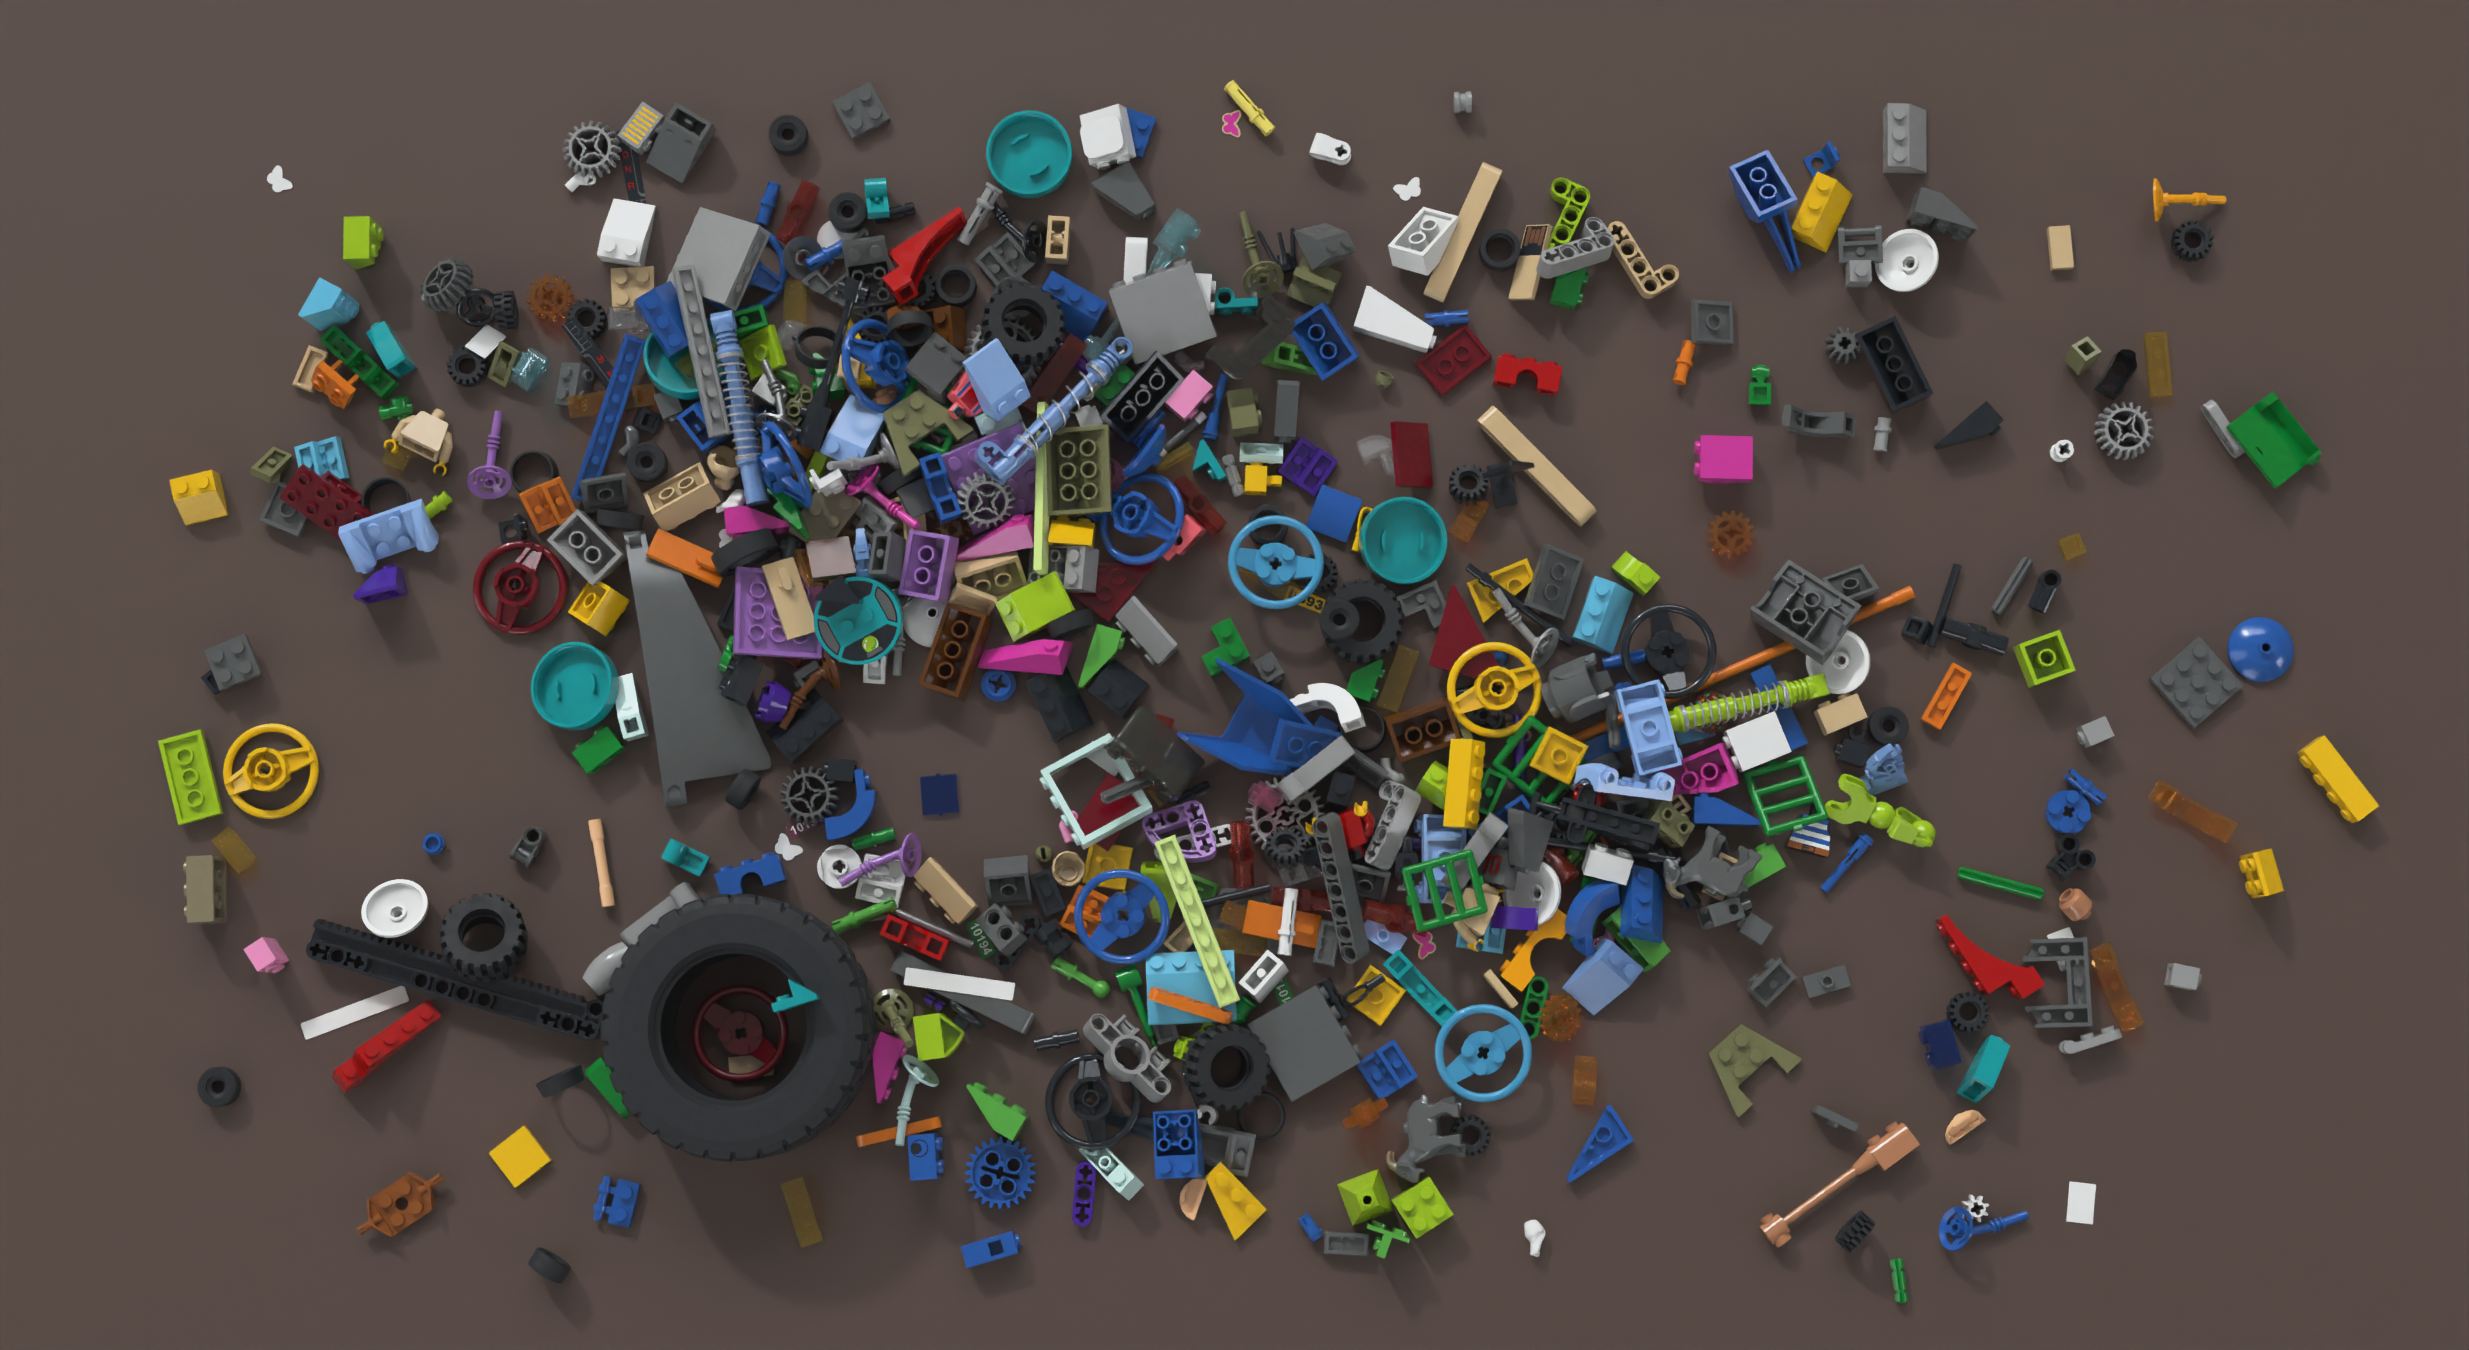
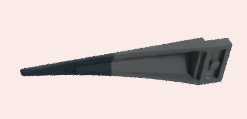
M1111 1113L1110 1116L1106 1117V1124L1122 1129L1130 1115ZM1139 1117L1131 1132L1154 1141L1153 1118ZM1199 1124L1205 1163L1216 1167L1222 1162L1232 1174L1248 1177L1256 1134L1237 1131L1232 1127Z

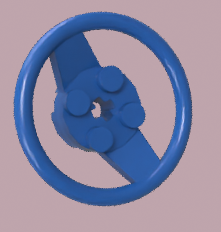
M772 233L768 238V242L773 246L778 255L780 275L778 276L763 265L761 259H759L746 289L755 286L771 292V294L757 304L738 307L737 311L761 304L766 309L778 299L784 290L788 278V272L783 264L784 248ZM705 299L710 305L722 312L729 310L722 304Z
M864 319L855 323L845 336L841 355L843 372L847 384L857 400L866 408L874 412L883 413L901 401L911 379V375L904 370L910 361L905 347H902L894 340L874 343L855 338L857 333L865 328L880 330L887 336L888 325L878 320ZM850 357L865 364V373L871 376L877 384L884 387L894 384L900 392L897 398L885 405L871 401L861 391L854 378Z
M766 421L760 430L763 453L756 456L758 468L762 466L763 480L772 493L775 492V495L784 492L792 497L798 506L803 509H809L813 501L812 492L801 462L779 426L772 421ZM772 433L785 450L799 483L791 478L790 475L793 474L788 462L784 463L782 461V453L777 446L775 447Z
M1141 473L1128 477L1111 491L1112 512L1102 513V516L1099 518V532L1102 543L1111 556L1126 564L1142 565L1163 556L1176 542L1183 526L1184 503L1177 487L1162 475ZM1150 481L1164 486L1172 495L1175 503L1176 516L1174 524L1161 516L1159 508L1155 503L1142 493L1130 491L1131 493L1125 496L1119 495L1128 487L1139 482ZM1109 514L1113 516L1114 527L1127 536L1145 538L1151 535L1166 541L1149 554L1142 556L1126 555L1116 549L1108 534Z
M1113 869L1098 874L1082 888L1075 904L1074 922L1080 940L1092 954L1106 962L1125 965L1143 961L1160 948L1169 930L1170 912L1163 892L1150 878L1133 870ZM1113 878H1128L1140 882L1139 885L1129 892H1116L1109 897L1102 908L1100 915L1102 921L1089 938L1083 923V908L1090 892L1100 883ZM1155 896L1161 911V925L1151 945L1143 951L1129 956H1118L1103 951L1117 938L1132 936L1142 928L1147 919L1146 907ZM1120 909L1129 912L1127 914L1128 918L1121 917Z

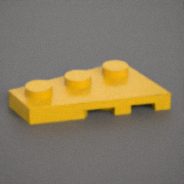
M1527 558L1489 573L1492 576V580L1514 596L1532 581L1534 575ZM1475 579L1466 584L1481 621L1484 623L1502 606L1494 596L1493 590L1487 586H1482L1477 582L1478 579Z
M1222 1162L1205 1176L1233 1239L1236 1240L1267 1209Z

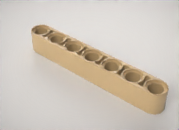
M1485 162L1482 163L1458 215L1459 221L1440 263L1433 270L1423 293L1424 295L1442 303L1444 302L1503 170Z
M1491 406L1476 420L1478 425L1513 461L1534 463V468L1523 471L1578 526L1581 527L1597 512L1595 507L1496 407Z

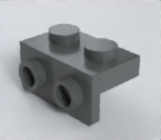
M561 363L555 405L579 407L581 409L589 408L595 373L591 366L583 363Z
M1780 957L1775 960L1773 958L1768 960L1763 966L1765 970L1760 975L1756 973L1747 982L1749 986L1746 990L1764 1008L1797 977L1782 962L1783 960Z

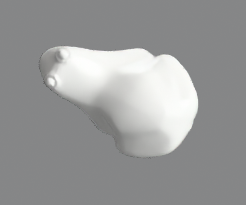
M736 489L725 502L716 505V513L724 511V508L744 506L746 501L744 490Z
M1529 1220L1524 1223L1525 1236L1530 1242V1255L1539 1257L1546 1231L1537 1220Z

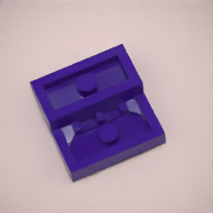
M1299 436L1283 460V464H1280L1276 472L1308 494L1315 496L1338 460L1323 449L1317 448L1304 437Z

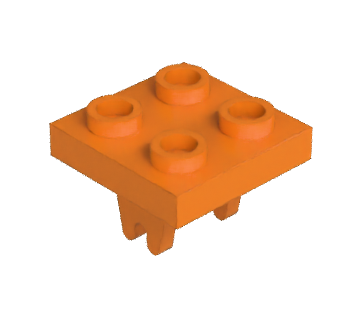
M339 359L330 367L322 360L316 366L310 381L316 390L324 392L335 406H340L344 410L351 402L356 391L353 385L360 376L355 374L349 381H346L336 372L341 367L343 361Z

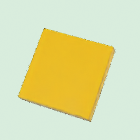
M1548 727L1529 766L1566 785H1570L1577 766L1580 765L1589 746L1552 727Z
M1096 844L1090 846L1082 883H1088L1092 878L1105 871L1113 869L1129 870L1134 848L1113 844L1109 852ZM1128 878L1109 879L1097 886L1125 891Z
M1370 965L1356 986L1362 985L1367 981L1369 982L1379 974H1382L1386 981L1374 988L1361 1002L1353 1007L1381 1026L1406 990ZM1366 988L1359 989L1347 997V1001L1350 1003L1354 1002L1365 992Z
M526 1125L522 1126L489 1152L490 1156L515 1188L552 1160Z

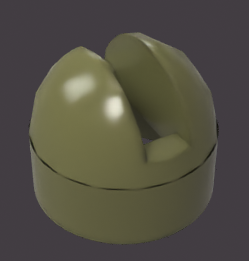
M1379 370L1375 377V383L1378 387L1382 384L1383 389L1391 385L1394 376L1386 371Z
M1041 845L1036 849L1035 857L1038 861L1047 863L1052 859L1053 851L1049 846ZM1042 848H1045L1046 859H1042Z

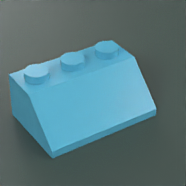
M319 277L298 316L318 331L330 329L333 325L337 327L349 323L351 319L357 316L360 304L341 288Z
M1594 576L1572 639L1578 643L1613 654L1634 593L1615 582Z

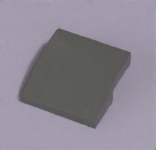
M1010 232L1004 234L993 246L987 247L975 259L995 285L1003 278L1010 276L1023 277L1037 265V263H1031L1025 258L1022 245Z

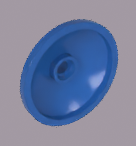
M1161 423L1155 429L1121 475L1132 477L1143 473L1151 465L1153 467L1157 466L1163 458L1159 454L1165 445V425Z
M2255 617L2243 621L2232 631L2227 644V654L2232 667L2240 676L2253 682H2268L2277 679L2287 671L2293 659L2294 647L2288 631L2281 624L2269 618ZM2263 644L2268 646L2267 652L2263 651Z

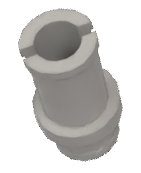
M1878 417L1877 426L1874 428L1876 436L1873 450L1887 452L1889 433L1892 432L1890 427L1892 419Z

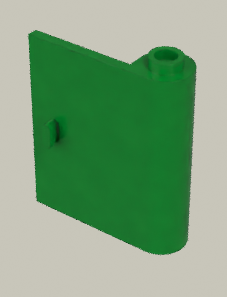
M2274 391L2226 426L2227 430L2274 489L2305 465L2309 464L2311 467L2321 460L2319 456L2322 454L2321 450Z

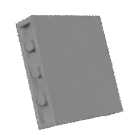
M700 207L673 268L695 265L701 297L722 304L729 310L736 312L771 233L760 225ZM671 271V273L668 276L667 282L671 281L675 287L674 277Z
M1186 259L1174 262V267L1166 269L1165 266L1154 269V274L1146 276L1145 273L1132 277L1134 281L1125 283L1122 280L1112 284L1113 288L1109 290L1125 338L1129 339L1132 343L1133 350L1131 355L1135 365L1147 361L1155 351L1165 355L1217 337V331L1215 326H1213L1196 278L1192 260L1186 262Z

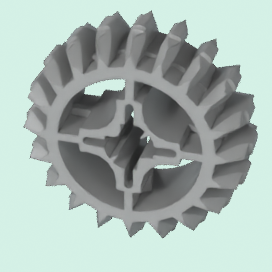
M593 121L589 122V126L581 122V129L574 126L575 133L568 132L567 134L571 139L564 140L565 145H567V147L563 148V152L566 153L564 160L569 162L568 167L570 169L574 168L575 174L581 171L582 177H585L587 172L592 177L597 173L600 178L603 177V171L610 174L609 167L616 168L617 165L614 160H620V156L616 154L621 152V148L617 146L620 144V140L615 138L616 133L610 131L608 125L603 127L601 122H598L596 126ZM594 135V137H593L592 139H589V140H585V139H584V138H586V137H588V136ZM605 139L608 142V151L606 155L602 152V147L604 145L603 142ZM578 145L582 147V153L580 154L581 158L579 159V161L576 157V150ZM587 147H588V148H591V147H592L593 149H594V147H595V149H596V151H597L598 153H596L595 151H594V152H591V151L589 152L588 149H587ZM594 160H599V161H600V162H598V163H596V164L587 165V164H590V163H591L592 161H594Z
M2120 402L2119 405L2113 403L2110 408L2106 407L2103 410L2104 414L2098 415L2100 421L2095 422L2094 425L2099 429L2094 431V435H2100L2096 443H2103L2100 450L2107 448V456L2115 453V459H2119L2121 455L2124 460L2129 459V456L2134 459L2137 457V453L2143 454L2145 452L2144 448L2150 446L2148 441L2152 440L2154 436L2149 434V432L2154 431V427L2148 426L2152 419H2145L2148 412L2145 411L2142 414L2139 412L2141 406L2133 409V402L2128 403L2127 406L2125 402ZM2116 415H2125L2128 416V419L2122 422L2120 420H2114L2112 419V417ZM2135 422L2138 425L2139 432H2137L2134 428ZM2108 426L2114 434L2113 440L2109 435ZM2126 426L2127 433L2121 437L2123 434L2121 428ZM2123 440L2136 443L2132 447L2119 445Z
M985 470L982 471L981 477L978 476L977 472H974L975 479L972 480L969 476L966 477L969 484L961 483L960 486L964 491H957V495L962 497L957 499L959 505H961V512H965L962 517L964 520L970 518V525L977 521V528L979 529L983 523H985L986 529L990 528V523L998 527L997 520L1000 519L1002 523H1005L1004 515L1010 517L1011 512L1008 509L1015 508V505L1011 502L1016 499L1015 495L1011 494L1014 489L1013 487H1008L1009 481L1004 485L999 484L990 475L987 476ZM991 484L996 487L985 490L980 485ZM974 490L977 499L973 502L974 505L969 507V496ZM1003 492V502L998 509L995 505V500L999 497L998 494ZM981 494L983 497L986 496L988 498L989 496L991 505L985 503V501L983 503ZM982 510H989L992 514L980 515L976 512H981Z

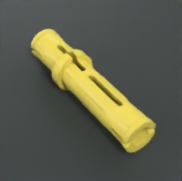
M1234 80L1225 86L1224 90L1247 114L1249 121L1261 130L1265 137L1275 130L1276 127L1266 118L1264 111L1252 102Z

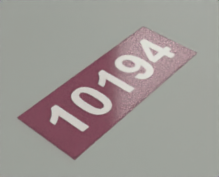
M817 817L818 824L814 825L812 819H810L809 825H804L803 818L800 823L795 821L786 825V829L791 839H794L825 824V821L823 822Z

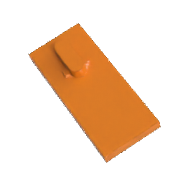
M658 528L645 556L716 588L719 587L723 578L719 575L711 559L712 552Z
M1249 900L1242 933L1279 940L1278 930L1281 929L1283 907ZM1296 910L1294 924L1296 935L1293 936L1292 944L1316 948L1322 916Z

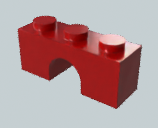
M1504 353L1503 356L1498 355L1493 385L1514 388L1516 378L1519 375L1530 374L1536 380V393L1556 396L1559 390L1562 366H1558V363L1552 361L1539 363L1536 359L1525 357L1524 360L1517 359L1515 355Z
M889 914L879 934L940 961H943L951 943L948 939Z

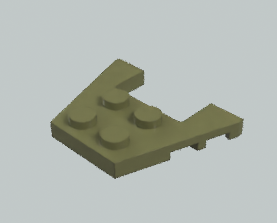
M917 390L883 412L884 421L903 477H906L921 465L909 449L912 445L942 426L947 428L957 443L974 431L970 425L960 418H952L946 408L920 390Z
M1742 1024L1708 1053L1737 1118L1753 1105L1738 1086L1767 1059L1772 1057L1785 1073H1788L1802 1060L1797 1055Z

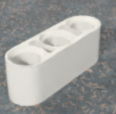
M1126 237L1125 283L1134 281L1132 277L1142 273L1146 275L1148 238Z

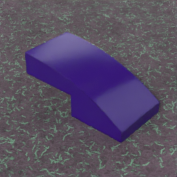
M1496 906L1491 917V928L1538 931L1539 908Z

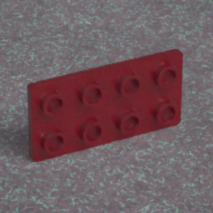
M304 464L298 468L280 495V499L339 541H341L338 535L339 527L374 515L359 504L362 494L330 471L320 476Z

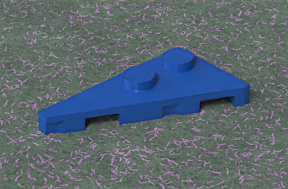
M1611 1104L1606 1106L1566 1176L1569 1183L1634 1141Z

